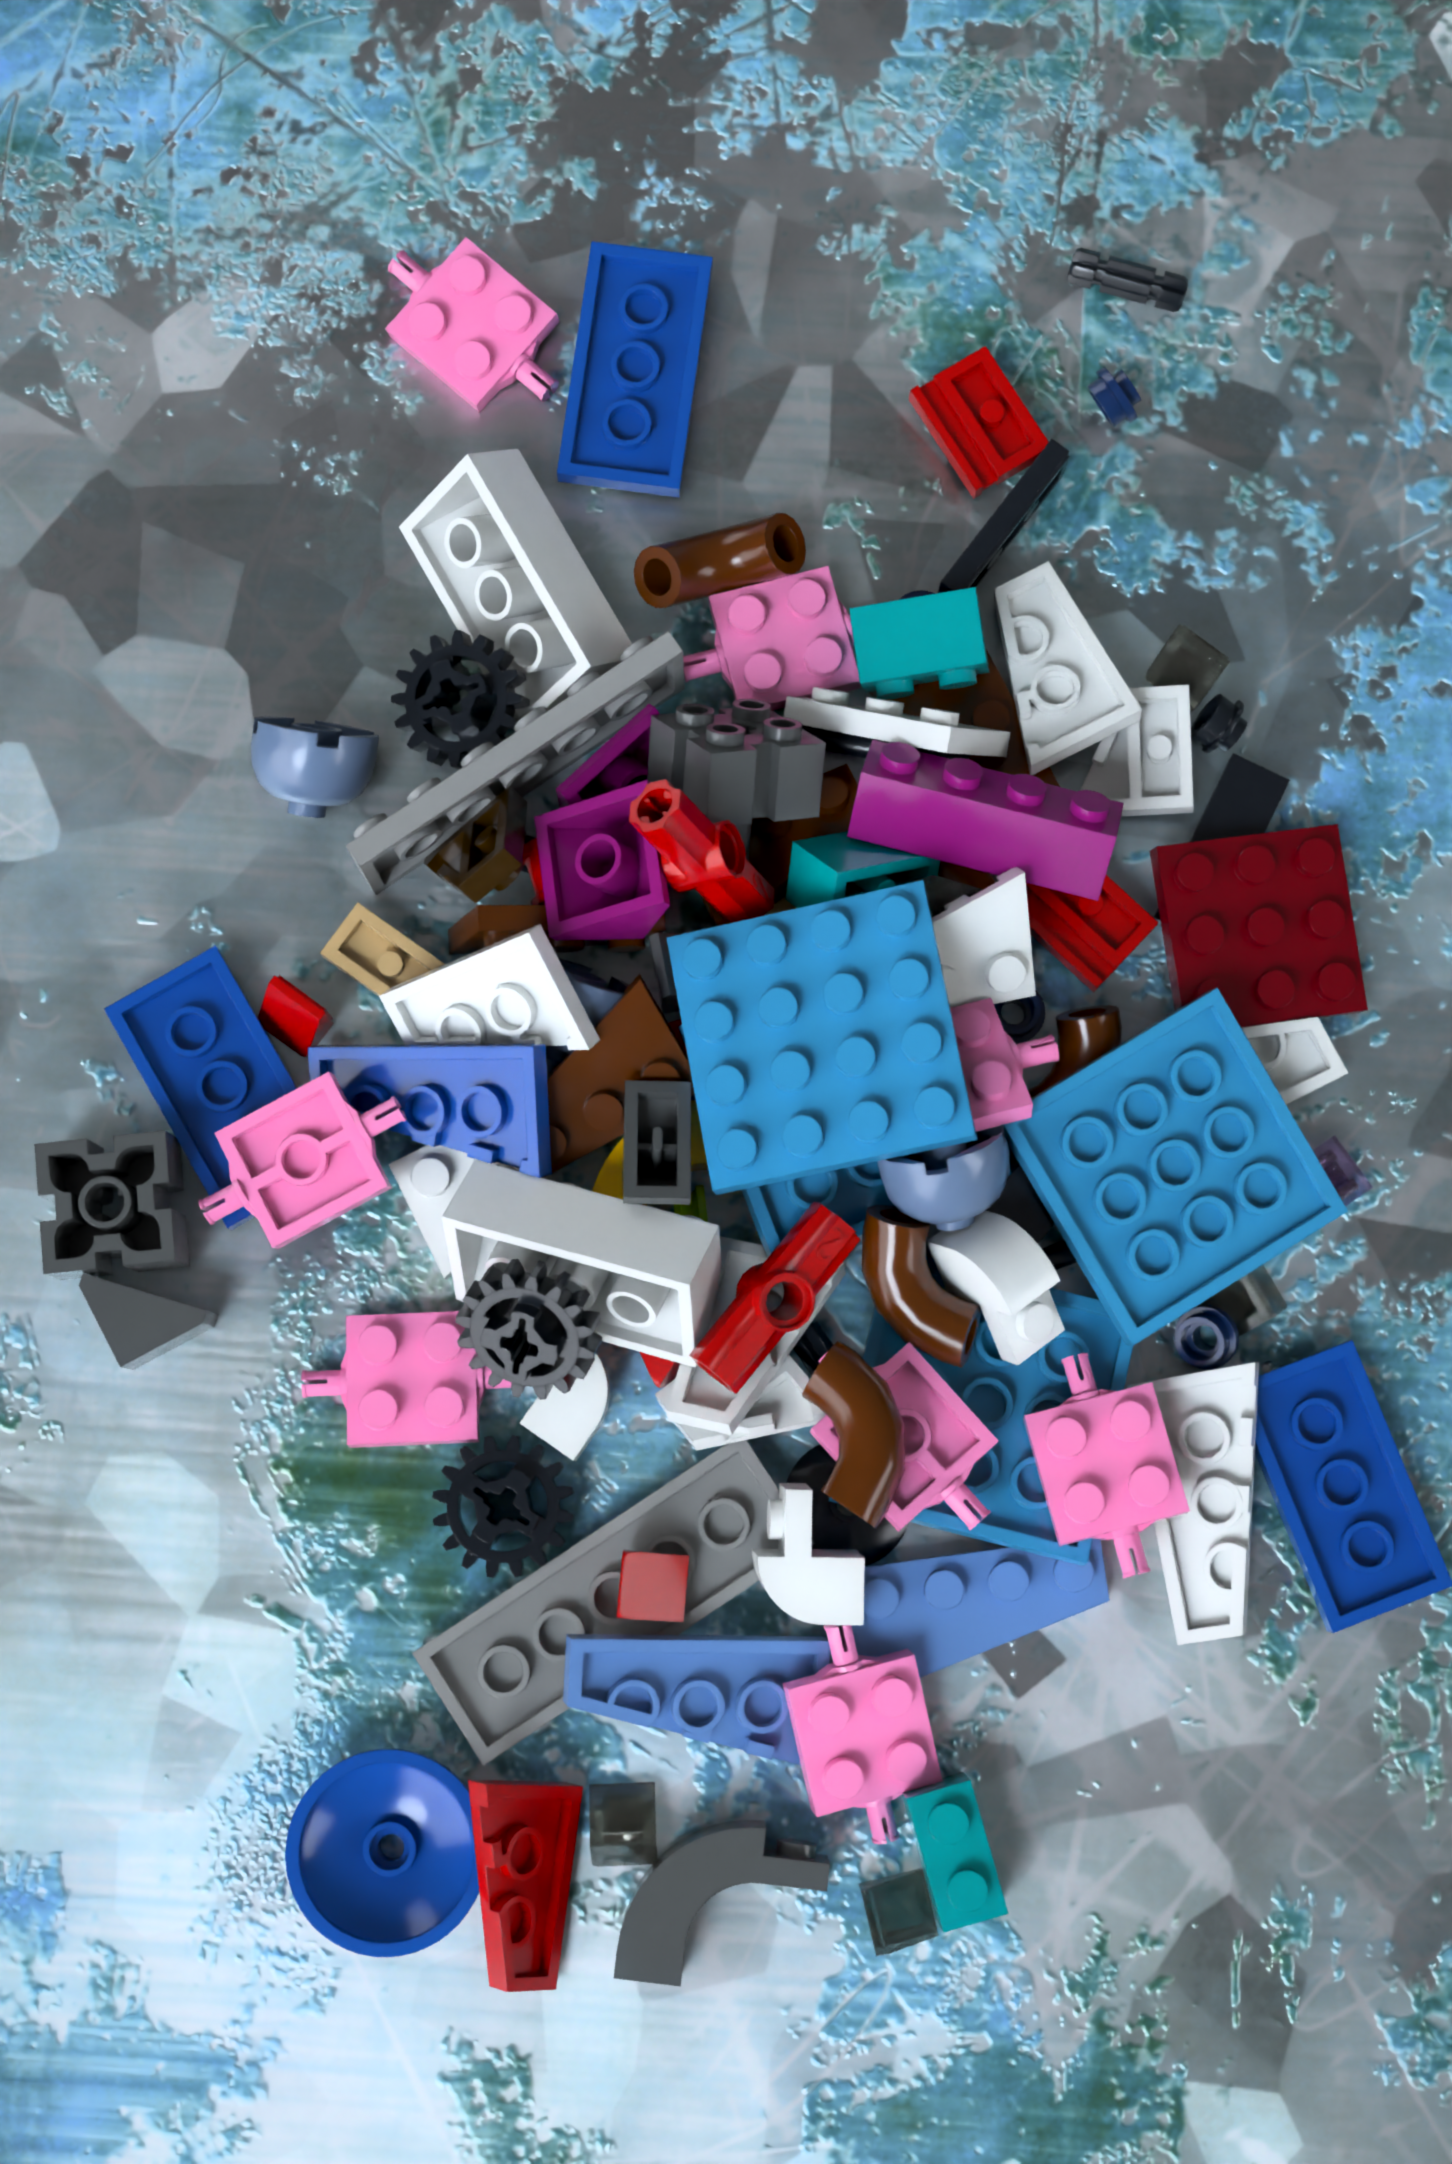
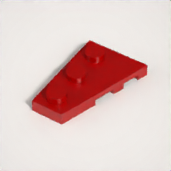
M468 1780L489 1986L505 1992L556 1990L583 1786L568 1782Z

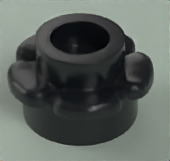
M1218 694L1201 710L1191 727V736L1202 743L1201 746L1204 753L1213 752L1217 748L1225 752L1239 740L1247 726V721L1241 717L1244 711L1243 702L1238 700L1234 704L1222 694Z

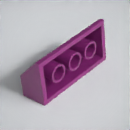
M872 740L861 770L847 837L998 876L1011 868L1018 867L1025 872L1026 883L1098 901L1116 842L1124 803L1110 800L1103 794L1092 790L1074 791L1046 784L1041 779L1028 774L1011 775L983 768L969 759H948L920 752L906 743H884Z

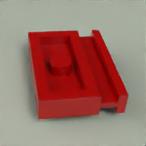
M986 346L933 376L932 381L920 388L917 385L910 390L908 400L973 499L980 496L982 491L990 486L998 485L1031 466L1049 443Z
M1107 875L1105 876L1098 901L1026 883L1030 935L1093 993L1159 924L1157 920Z

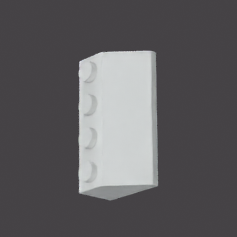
M519 449L467 454L399 526L457 629L469 634L472 644L480 634L493 640V652L503 648L514 656L511 665L506 670L517 669L525 674L527 680L515 688V693L530 699V706L515 709L514 718L520 720L532 710L542 706L550 710L569 697L567 695L568 689L583 676L594 671H598L602 675L621 663V654L632 645ZM477 662L483 674L489 673L481 663Z
M474 1160L442 1215L456 1300L463 1302L462 1299L475 1280L480 1281L487 1269L493 1265L504 1273L512 1259H519L525 1272L531 1273L538 1261H543L546 1263L547 1277L555 1280L559 1274L566 1271L571 1274L569 1283L566 1286L568 1290L574 1293L578 1290L587 1289L590 1293L583 1310L600 1312L601 1319L594 1332L602 1336L603 1342L691 1367H697V1364L689 1354L706 1335L722 1269L719 1225L705 1222L692 1215H679L642 1204L623 1203V1199L582 1189L572 1183H560L545 1178H538L521 1173L513 1167H500Z

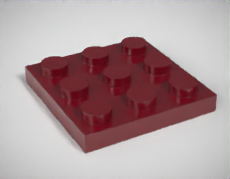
M1338 824L1156 846L1149 851L1175 1011L1214 988L1219 989L1241 1028L1313 1017L1326 1018L1356 1014L1368 1010Z

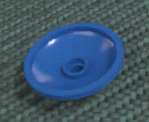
M391 1748L358 1753L342 1760L324 1772L310 1786L300 1800L292 1816L286 1840L285 1861L289 1885L293 1897L306 1919L319 1933L334 1944L348 1951L372 1957H396L415 1953L428 1948L447 1936L468 1914L479 1894L469 1789L463 1781L448 1767L433 1758L410 1750ZM394 1834L401 1838L404 1844V1851L401 1856L390 1858L382 1852L381 1840L385 1835Z

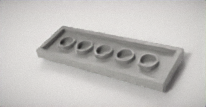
M667 631L655 640L651 636L637 640L621 654L620 660L622 662L602 675L598 671H594L583 676L568 689V698L550 710H547L544 706L532 710L514 726L516 732L496 746L492 742H487L476 747L462 759L461 766L463 768L442 782L436 777L422 783L407 797L409 804L389 817L385 813H381L362 823L353 833L355 839L345 846L375 895L422 865L424 859L507 787L511 786L519 795L524 797L608 741L647 704L650 703L657 708L685 689L683 650L671 633Z
M747 1440L722 1446L412 1653L483 1766L570 1708L563 1702L566 1634L679 1635L759 1581L753 1564L752 1549H778V1540L768 1539L767 1505L769 1499H779V1489ZM623 1550L689 1555L684 1622L617 1618Z

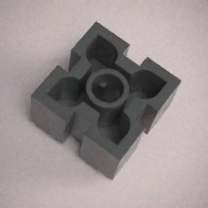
M756 699L735 700L732 703V708L719 709V714L714 715L713 708L706 705L682 704L676 707V713L651 715L647 780L654 782L667 779L676 789H681L712 823L729 820L735 826L752 824V818L768 817L774 822L819 817L826 743L802 729L801 722L784 718L770 710L771 705L765 701Z
M165 1130L113 1136L114 1152L104 1153L103 1147L88 1139L34 1144L38 1196L55 1203L56 1220L40 1222L43 1274L60 1280L81 1278L83 1273L94 1277L113 1275L112 1259L122 1258V1266L137 1272L190 1267L186 1216L169 1208L168 1192L184 1191L181 1146L176 1137ZM118 1192V1196L124 1199V1207L118 1213V1216L113 1219L102 1214L103 1205L113 1203V1193Z

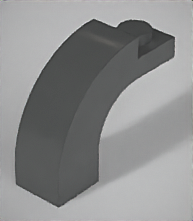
M738 1820L715 1824L681 1839L652 1864L631 1896L621 1925L613 1978L681 1987L687 1934L697 1912L711 1897L726 1888L746 1883L827 1891L830 1869L828 1856L816 1854V1843L797 1839H777L776 1849L764 1848L766 1836L764 1820Z

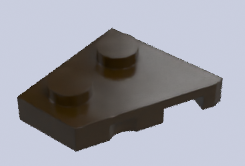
M511 786L507 787L424 859V864L443 881L474 903L480 901L493 889L496 891L506 889L515 881L523 869L524 863L522 861L528 802Z

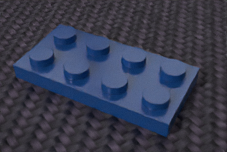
M591 241L557 467L558 482L680 498L713 257Z
M215 945L104 1008L209 1196L232 1184L229 1162L214 1133L298 1088L221 951ZM242 1207L223 1217L222 1220L226 1227L232 1231L255 1216Z
M1353 1340L1343 1342L1259 1375L1255 1455L1327 1632H1338L1452 1587L1449 1572Z

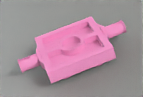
M467 237L462 240L440 266L432 269L430 272H427L404 250L396 254L399 263L392 259L388 266V272L395 275L413 292L409 302L385 328L395 342L479 413L501 389L515 383L516 380H519L537 395L542 402L547 401L551 397L548 390L553 394L559 386V381L534 362L540 344L560 322L554 310Z
M829 566L708 596L709 608L716 630L714 648L683 656L685 682L721 672L722 678L732 689L735 700L756 699L765 701L771 705L770 710L772 711L785 708L787 696L811 698L813 687L848 692L860 689L861 685L853 654L854 639L850 614L847 613L846 608L837 598Z
M991 998L952 1007L951 1013L976 1132L1032 1118L1033 1102L1022 1077L1023 1069L1059 1061V1050L1057 1043L1054 1042V1036L1050 1034L1046 1037L1016 1044L1004 1031Z
M327 1072L222 1128L214 1134L229 1162L232 1184L204 1199L198 1200L200 1209L207 1211L203 1213L204 1217L212 1225L219 1219L244 1207L258 1219L272 1248L280 1249L388 1191L392 1186L376 1157L373 1137L407 1120L404 1111L400 1109L401 1105L396 1097L392 1096L390 1097L391 1099L361 1114L349 1104L335 1075Z
M459 1311L346 1316V1352L341 1363V1369L302 1370L301 1380L305 1383L301 1384L303 1398L341 1395L347 1411V1445L350 1448L480 1442L479 1409L485 1396V1389L511 1388L512 1382L503 1379L500 1384L492 1387L488 1384L492 1371L487 1366L471 1369L468 1365L476 1351L474 1348L458 1346L457 1340L465 1327L455 1322Z
M909 1342L886 1363L873 1367L888 1383L905 1424V1471L885 1518L899 1532L924 1509L945 1501L966 1524L969 1531H971L991 1511L980 1502L964 1482L968 1478L973 1465L992 1449L999 1440ZM825 1353L820 1358V1360L818 1361L819 1363L822 1361V1359L825 1357L827 1353ZM826 1415L811 1428L810 1433L828 1454L837 1461L839 1456V1437L832 1420Z
M1088 1352L1077 1354L1076 1361L1082 1380L1079 1377L1073 1355L1061 1360L1072 1397L1068 1398L1058 1407L1024 1415L1023 1420L1059 1547L1090 1538L1113 1540L1123 1573L1122 1577L1123 1579L1136 1575L1129 1550L1132 1553L1138 1575L1151 1571L1147 1564L1139 1533L1156 1521L1187 1514L1190 1510L1153 1383L1120 1391L1097 1390L1088 1358L1089 1354Z
M824 1625L833 1662L827 1664L814 1675L782 1683L810 1808L816 1817L852 1807L866 1808L872 1834V1843L887 1844L885 1835L891 1842L900 1837L891 1801L898 1798L904 1792L943 1781L915 1654L909 1649H904L879 1657L858 1655L852 1625Z

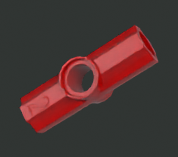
M667 779L646 784L640 796L630 802L629 822L660 853L663 872L674 890L683 892L696 889L725 920H729L731 923L764 916L766 912L774 908V888L746 859L744 842L740 832L732 822L725 820L712 823L681 789H676Z
M813 1202L764 1263L750 1267L742 1274L737 1284L736 1298L689 1356L713 1379L729 1391L737 1394L784 1334L799 1329L809 1320L814 1311L815 1296L859 1243L860 1238L856 1235V1231L824 1205ZM781 1282L784 1289L783 1300L774 1311L768 1312L766 1305L767 1295L773 1286Z

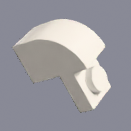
M984 1211L974 1216L975 1221L972 1225L954 1231L941 1230L926 1242L946 1291L981 1307L1001 1359L1019 1365L1065 1331L1049 1290L1060 1282V1279L1045 1252L1023 1228L1002 1215Z
M597 1353L584 1379L576 1378L570 1391L565 1394L553 1385L547 1398L540 1400L537 1397L519 1422L522 1426L575 1462L601 1426L609 1405V1380L605 1367Z
M779 1483V1499H769L767 1505L768 1539L778 1540V1549H752L753 1564L759 1581L778 1607L800 1621L816 1625H864L865 1558L857 1550L812 1549L813 1490L806 1483Z

